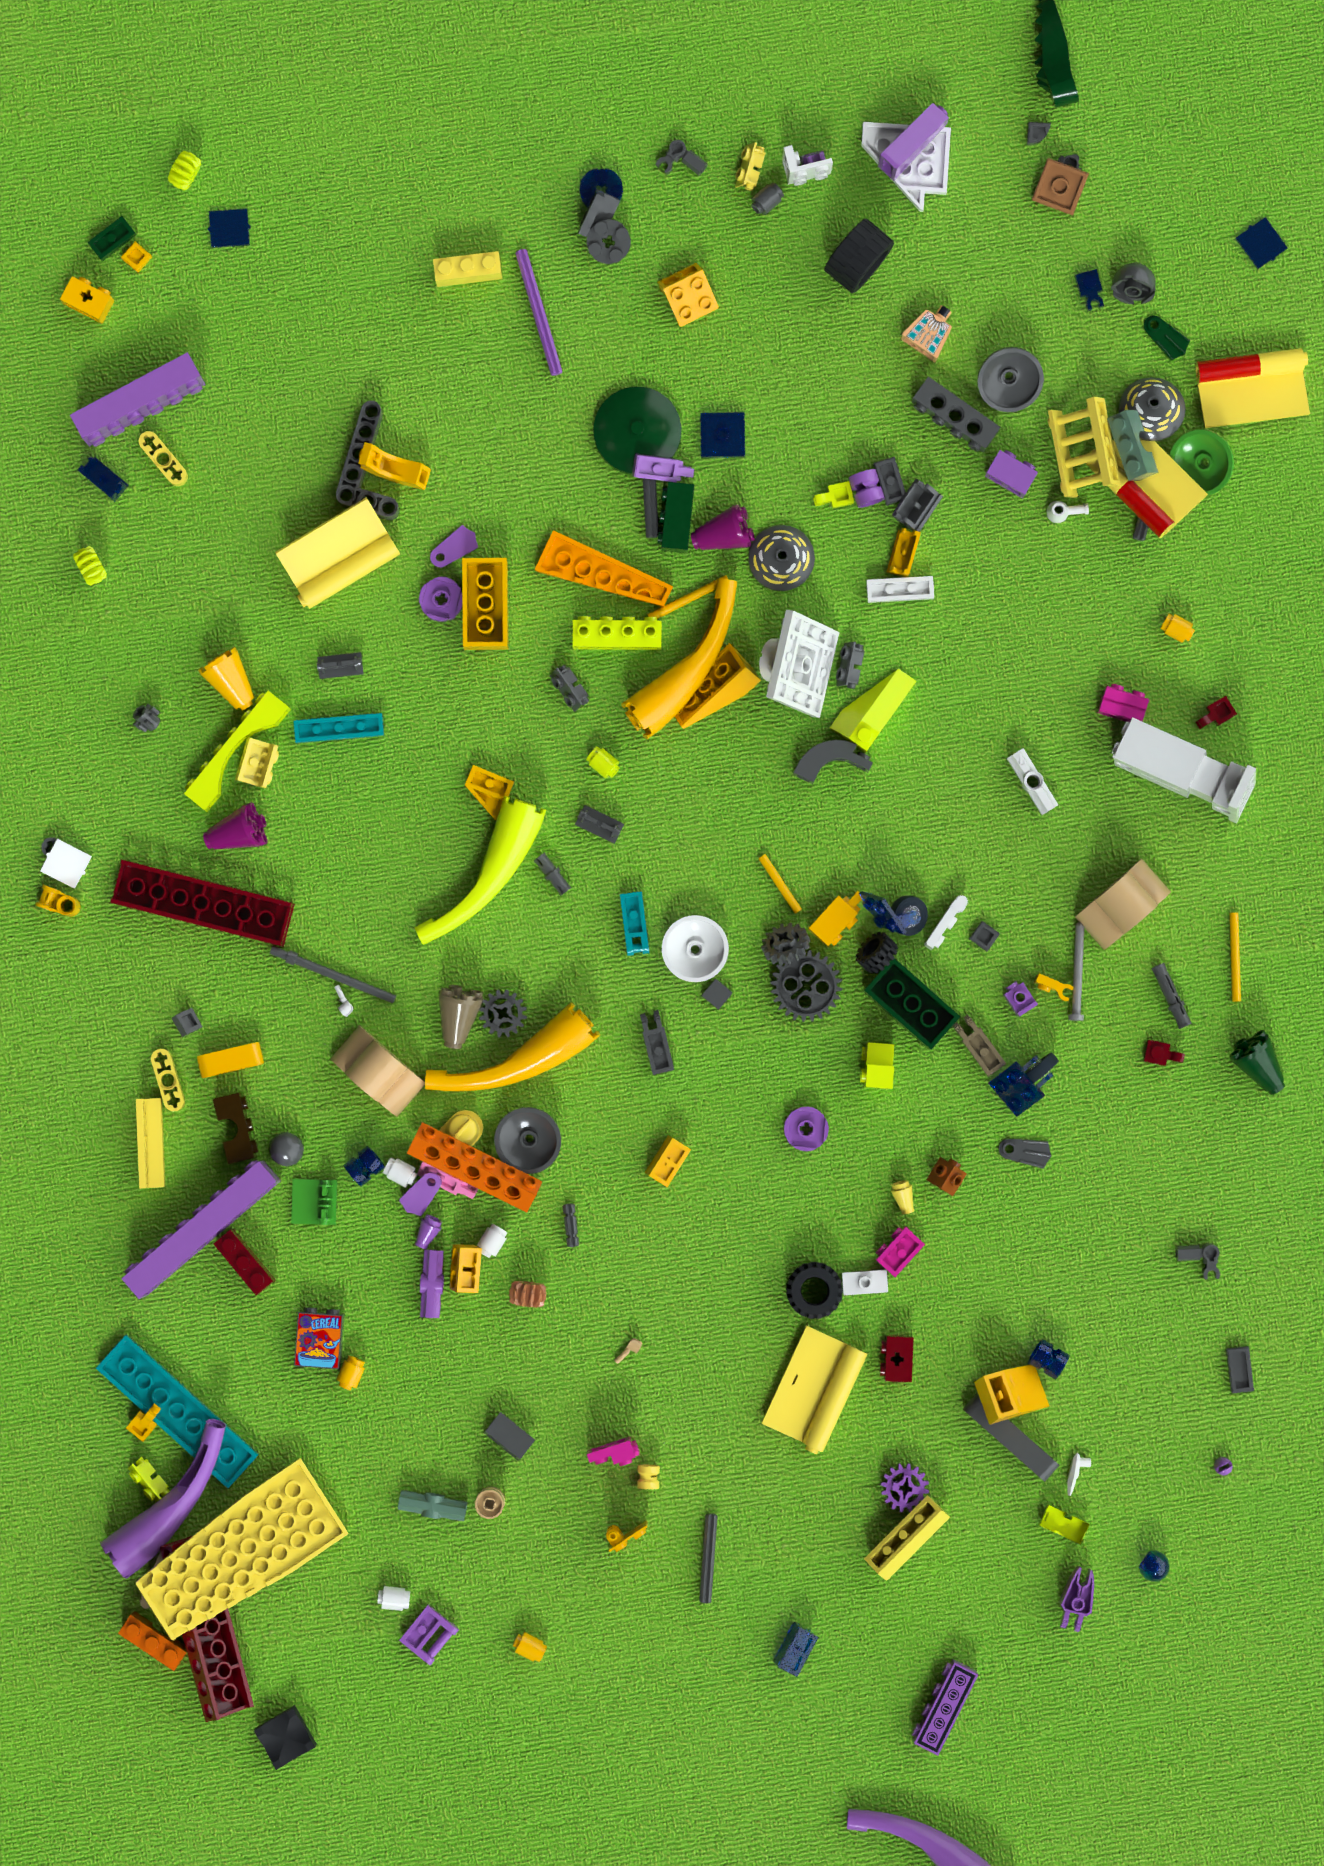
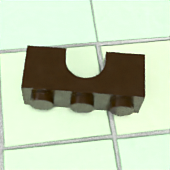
M235 1093L213 1099L217 1120L231 1119L238 1127L237 1136L231 1141L223 1142L228 1164L257 1158L256 1153L259 1152L256 1139H252L251 1131H254L252 1119L247 1118L246 1109H249L246 1096L242 1097V1093Z

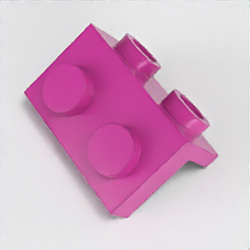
M906 1226L903 1229L898 1227L890 1236L893 1240L888 1245L883 1244L875 1252L878 1255L875 1260L894 1277L903 1270L925 1245Z

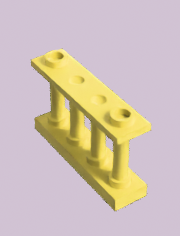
M1104 398L1086 399L1087 407L1085 409L1065 415L1059 410H1048V425L1052 431L1061 478L1060 488L1064 497L1076 498L1078 497L1077 488L1102 482L1103 486L1109 487L1121 485ZM1090 417L1091 430L1071 436L1066 435L1064 424ZM1094 439L1096 447L1094 452L1071 458L1068 445ZM1098 460L1099 473L1075 480L1074 466Z

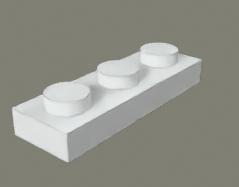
M933 576L866 580L868 603L934 599Z

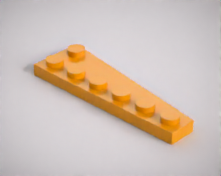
M554 530L535 567V571L660 607L665 606L673 589L672 585Z

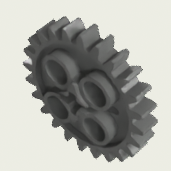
M809 950L807 956L799 955V961L793 959L790 965L786 961L784 962V967L777 965L776 967L780 972L772 974L777 978V981L770 982L771 985L776 986V989L772 990L771 993L778 995L773 1001H780L782 1003L778 1008L779 1010L787 1009L785 1016L793 1013V1020L798 1015L801 1016L802 1022L805 1021L806 1016H809L811 1022L814 1021V1015L822 1019L821 1012L824 1011L829 1015L828 1007L836 1008L833 999L840 1000L841 998L836 995V992L843 989L837 986V983H840L842 979L835 978V975L840 971H832L831 968L835 963L826 964L827 956L822 960L819 959L820 952L815 957H812L811 950ZM806 964L814 968V973L810 977L802 974L801 969ZM818 973H822V976L810 986V992L805 990L794 1000L791 999V996L803 986L801 983L803 980L807 983ZM787 979H794L796 981L797 987L794 991H788L785 988L784 983ZM823 981L828 985V991L825 994L817 992L816 984ZM801 996H808L811 999V1005L808 1008H802L799 1005V998Z

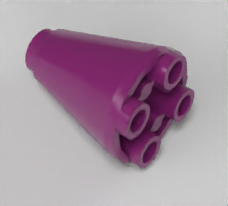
M737 504L733 505L696 528L695 532L691 533L694 548L696 550H716L750 547L751 541L755 540L752 528L747 526L746 519H748V514L744 506L739 507Z
M252 802L245 804L203 833L205 845L208 849L248 848L266 845L268 842L264 833V827L267 825L266 820L262 814H258Z

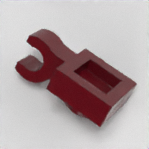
M1224 696L1207 706L1206 710L1209 714L1200 718L1195 723L1199 730L1213 721L1216 726H1219L1236 716L1237 713L1227 696Z
M1148 1040L1143 1062L1166 1066L1167 1060L1183 1063L1185 1054L1169 1051L1171 1044Z

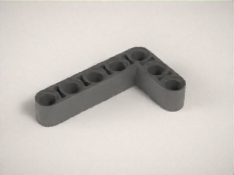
M367 401L363 404L337 487L336 498L339 504L347 509L366 497L372 498L374 500L372 507L378 518L394 520L400 513L395 499L361 489L366 471L360 468L361 465L358 464L359 459L354 458V453L357 450L363 449L364 442L375 444L383 418L380 405L375 401ZM370 408L378 410L375 417H368L366 415ZM363 429H370L372 431L368 438L360 436ZM349 472H359L358 478L356 480H349L347 478ZM344 492H351L353 494L349 501L341 500ZM387 504L395 506V510L390 514L383 512V508Z

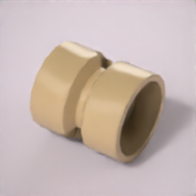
M496 1487L482 1489L475 1500L477 1513L486 1519L498 1517L505 1506V1496Z

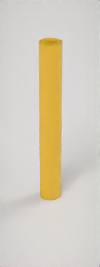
M764 854L758 858L794 914L801 911L802 908L767 855Z

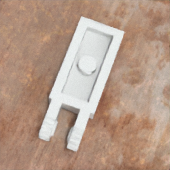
M960 895L954 899L925 942V947L930 950L934 946L939 948L945 939L942 934L946 928L951 930L957 921V918L954 917L956 913H960L966 908L968 900L965 896Z

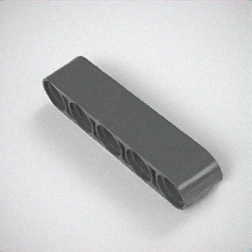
M978 1392L964 1406L963 1410L1044 1482L1060 1466L1008 1419L989 1425Z

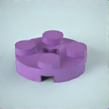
M437 577L430 580L420 591L419 603L422 611L428 618L437 622L453 620L463 607L461 588L454 580L447 577ZM441 594H445V598L448 599L447 603L438 605V601L435 600L436 596L440 597Z
M800 1107L792 1111L784 1123V1134L788 1143L800 1151H812L820 1147L827 1139L829 1132L828 1122L824 1115L812 1107ZM805 1122L809 1123V1127L813 1128L812 1132H808L806 1136L803 1135V1131H800V1126H804Z

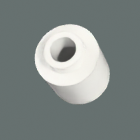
M390 1158L383 1171V1174L387 1175L388 1179L405 1188L408 1184L412 1186L418 1175L415 1173V1167L398 1158L396 1160Z
M493 1223L490 1228L487 1227L477 1244L478 1247L482 1248L481 1254L488 1258L491 1255L496 1257L506 1241L505 1236L507 1232Z
M384 1586L383 1590L378 1592L377 1604H382L381 1609L403 1611V1609L409 1608L410 1591H405V1588Z

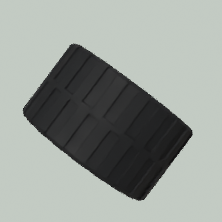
M867 218L863 219L836 248L826 263L824 271L850 293H855L879 268L893 248L894 241Z

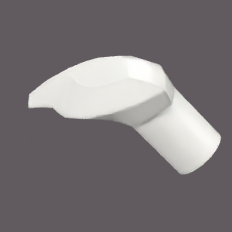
M1078 1453L1073 1457L1068 1474V1496H1071L1080 1467H1091V1458H1080Z

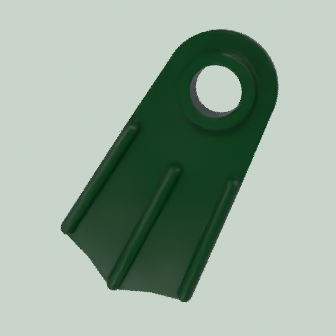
M1149 316L1145 320V332L1171 361L1185 355L1187 346L1190 343L1188 338L1158 316ZM1156 322L1158 328H1151L1150 323Z

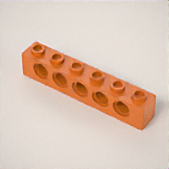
M423 1122L407 1151V1154L526 1213L542 1184L541 1180Z

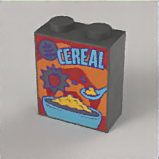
M304 1307V1311L298 1312L294 1366L328 1369L341 1368L345 1314H339L340 1310L326 1309V1313L317 1312V1308Z

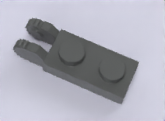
M658 1010L654 1011L653 1014L657 1028L652 1030L648 1029V1020L645 1013L640 1014L644 1029V1041L653 1075L674 1070L665 1028L662 1027Z

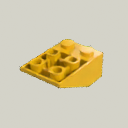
M1035 1364L998 1371L982 1376L974 1382L989 1425L1049 1407Z

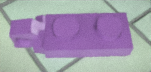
M635 454L633 477L669 482L680 481L681 476L693 478L694 469L689 466H683V461Z

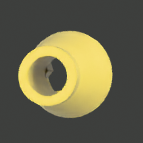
M901 1180L891 1184V1193L901 1213L909 1214L914 1212L912 1185L909 1184V1181Z

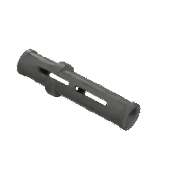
M1165 963L1151 968L1169 1006L1168 1010L1172 1012L1178 1028L1181 1029L1192 1024L1185 1010V1003L1181 1001Z

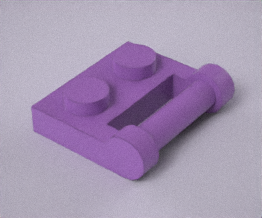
M428 1604L399 1641L423 1661L431 1665L435 1661L434 1657L452 1635H456L459 1629ZM439 1626H443L445 1628L444 1632L427 1652L424 1651L422 1647Z

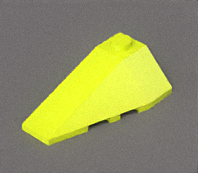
M897 669L845 707L832 723L830 729L848 742L857 744L856 747L866 754L914 686L916 680L900 669Z

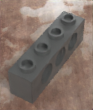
M929 376L912 399L913 407L922 414L926 412L932 416V421L941 427L945 425L950 429L949 432L957 439L962 437L969 442L967 445L976 452L980 450L984 453L1001 428ZM938 399L942 402L943 406L936 409L931 405V401ZM957 412L961 419L952 421L949 418V413ZM970 424L976 425L979 432L971 434L968 432L967 426Z

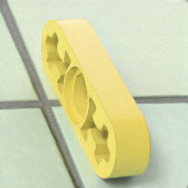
M146 431L142 433L139 437V445L172 485H184L188 479V474L184 467L154 432ZM147 437L149 439L155 438L152 442L159 448L155 452L149 445L144 446ZM161 453L169 455V462L165 465H161L157 461ZM172 465L178 473L182 471L181 480H172L174 475L169 470Z
M157 1049L151 1055V1062L164 1106L170 1111H179L185 1105V1098L172 1055L166 1049ZM159 1053L167 1055L164 1063L166 1067L171 1066V1070H164L159 1073L158 1069H163L161 1062H156ZM168 1073L174 1077V1083L169 1087L162 1083V1077ZM177 1087L178 1091H173L175 1098H180V1102L177 1103L175 1108L174 1105H169V1101L172 1100L171 1093L165 1094V1090H172Z

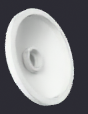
M692 915L677 920L669 927L663 938L662 956L664 962L676 977L684 981L702 982L711 979L721 971L728 957V940L723 929L715 921L704 916ZM694 945L699 947L697 954L691 952V947Z

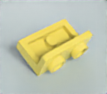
M247 737L235 780L256 787L266 788L272 780L273 773L271 770L273 763H276L278 759V745Z

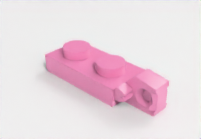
M422 1162L417 1173L420 1177L427 1172L439 1174L442 1179L440 1187L454 1195L459 1193L473 1199L478 1191V1188L425 1162ZM429 1178V1179H428L429 1182L435 1183V1180H434V1179H432V1178Z

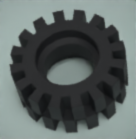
M885 932L872 934L871 938L868 937L867 941L861 944L862 948L857 950L856 961L870 974L879 973V969L881 971L884 970V966H889V961L894 960L895 957L893 955L897 954V944Z

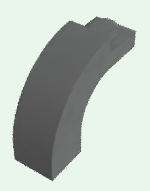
M832 740L811 748L801 758L793 775L813 785L821 768L829 762L845 761L866 772H869L873 762L869 761L870 757L862 752H858V754L853 753L857 744L843 740Z

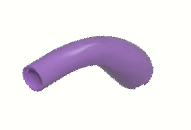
M208 1419L205 1423L201 1437L202 1442L197 1455L178 1484L149 1509L100 1542L104 1552L108 1553L113 1561L112 1564L126 1579L149 1562L160 1551V1546L165 1545L171 1539L200 1498L220 1452L226 1428L224 1422L217 1419Z
M848 1809V1830L867 1832L868 1828L899 1836L922 1848L936 1866H991L982 1857L956 1839L924 1823L884 1812Z

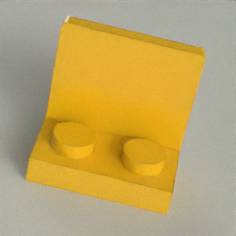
M697 263L657 282L660 290L665 294L680 327L719 308L704 271Z

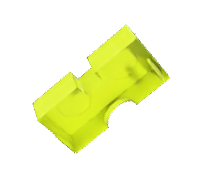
M1048 1504L1038 1525L1081 1545L1090 1524L1075 1516H1071L1068 1519L1064 1517L1066 1514L1064 1511Z

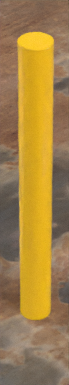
M727 575L720 577L721 579H728ZM718 579L647 614L648 617H657L659 619L716 590Z
M1229 913L1232 1002H1240L1238 913Z

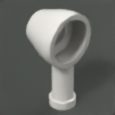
M1054 501L1049 504L1046 514L1051 522L1062 523L1067 519L1068 515L1089 514L1088 503L1067 506L1062 501ZM1061 507L1062 513L1057 514L1054 509Z

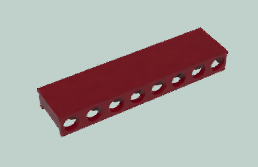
M121 860L117 882L110 903L284 947L295 904Z
M192 1536L160 1546L162 1559L164 1560ZM227 1608L215 1617L182 1634L205 1722L217 1721L222 1717L243 1709L254 1707L229 1609Z

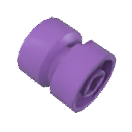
M876 469L865 470L849 477L851 488L856 491L854 497L858 508L868 507L885 500L882 488L877 486L879 478Z

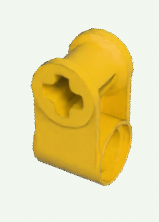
M42 885L43 891L39 901L35 903L36 906L69 917L76 916L79 913L81 905L76 898L61 893V891L49 886ZM71 900L73 908L71 911L66 912L64 904Z

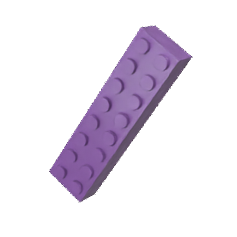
M256 1160L248 1164L244 1168L246 1172L242 1176L236 1175L227 1183L229 1187L226 1190H218L209 1198L212 1202L208 1205L202 1204L192 1213L194 1217L191 1220L188 1218L175 1227L177 1232L164 1236L158 1242L160 1246L157 1249H149L141 1256L142 1262L133 1263L124 1271L126 1275L122 1280L138 1299L149 1295L281 1182L265 1161Z

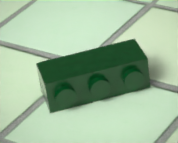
M668 482V488L663 487L662 501H666L665 510L661 509L660 523H664L663 531L658 533L657 543L662 545L661 551L688 554L695 484Z

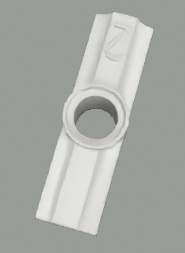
M1024 748L1007 758L1021 781L1023 789L1027 791L1041 815L1058 806V803L1043 781V776L1037 771ZM1030 776L1036 777L1038 780L1037 787H1030L1027 784V778Z

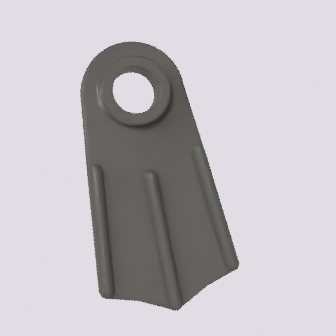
M1005 1139L999 1145V1153L1003 1158L1042 1169L1045 1168L1046 1163L1052 1156L1048 1141ZM1007 1145H1012L1013 1151L1011 1153L1005 1151Z

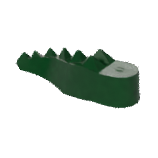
M1040 0L1042 2L1037 5V8L1042 13L1035 22L1042 26V31L1035 38V42L1042 45V54L1035 61V65L1042 68L1036 74V77L1039 78L1037 84L1050 93L1055 108L1079 102V97L1070 69L1068 43L1054 0Z

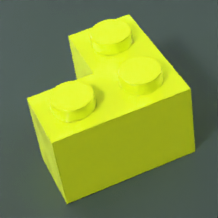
M867 1042L866 1047H862L861 1060H865V1069H860V1082L863 1083V1087L893 1089L894 1044Z

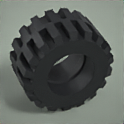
M818 1262L804 1263L790 1274L786 1285V1295L792 1308L801 1316L809 1319H821L829 1316L838 1308L842 1300V1282L838 1274L826 1264ZM818 1277L826 1283L828 1292L822 1302L812 1304L802 1297L801 1287L808 1278Z

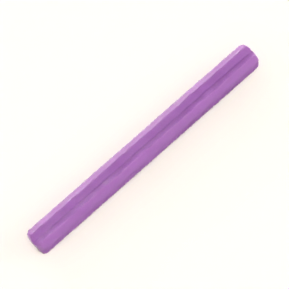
M521 249L516 251V258L552 376H556L562 373V368L527 250Z

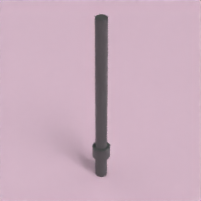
M272 946L270 950L271 955L286 960L285 963L293 966L296 964L390 1003L395 1001L396 995L302 958L296 952L291 950L288 952Z

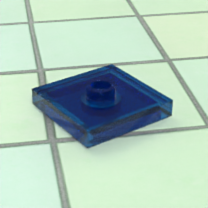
M745 412L700 413L701 458L745 457Z

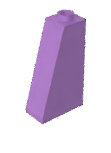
M932 103L880 154L878 167L895 181L947 125L949 120L947 111L940 105L936 106Z

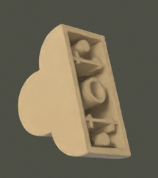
M1141 858L1079 912L1075 918L1079 923L1083 924L1086 931L1105 950L1143 920L1171 891Z
M360 1025L330 1058L358 1087L396 1117L400 1115L425 1086L424 1080Z

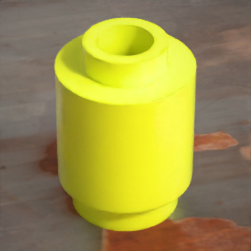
M598 746L592 750L586 759L589 762V766L605 779L608 776L614 777L620 769L618 767L619 761L604 748L600 749Z

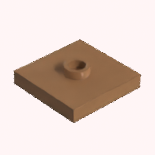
M1048 158L1032 201L1073 216L1089 173Z

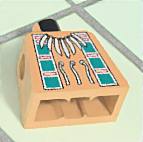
M942 305L935 314L926 309L903 332L901 340L935 363L952 328L946 322L951 315V311Z

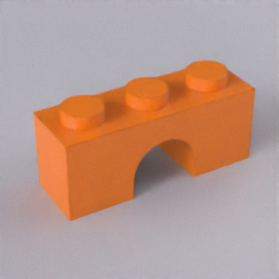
M134 1611L118 1634L175 1671L187 1654L185 1644L177 1639L171 1640L168 1636L160 1633L152 1626L153 1623Z

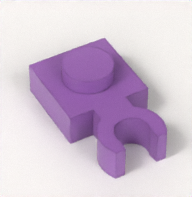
M817 151L800 156L801 164L805 165L825 160L823 151Z

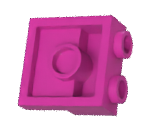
M629 1436L589 1449L587 1457L589 1463L595 1462V1465L607 1462L608 1457L611 1456L613 1464L619 1463V1466H624L632 1463V1458L640 1455L636 1440L632 1441Z

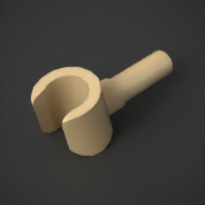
M636 1338L631 1339L624 1351L614 1361L619 1364L629 1354L630 1350L637 1354L643 1343Z

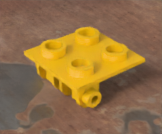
M647 1520L623 1535L618 1526H609L606 1533V1538L610 1543L608 1551L615 1550L618 1552L627 1546V1540L634 1537L636 1540L644 1535L648 1526Z

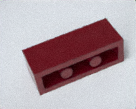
M230 1229L214 1243V1246L255 1295H259L276 1281L234 1229Z

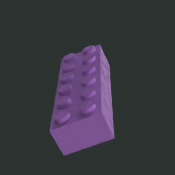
M187 352L70 414V417L82 439L89 447L92 445L95 447L104 443L105 438L110 435L117 436L123 433L125 427L131 424L135 426L142 423L144 417L150 414L153 416L161 413L164 410L163 407L169 404H178L183 400L184 396L200 392L206 384Z

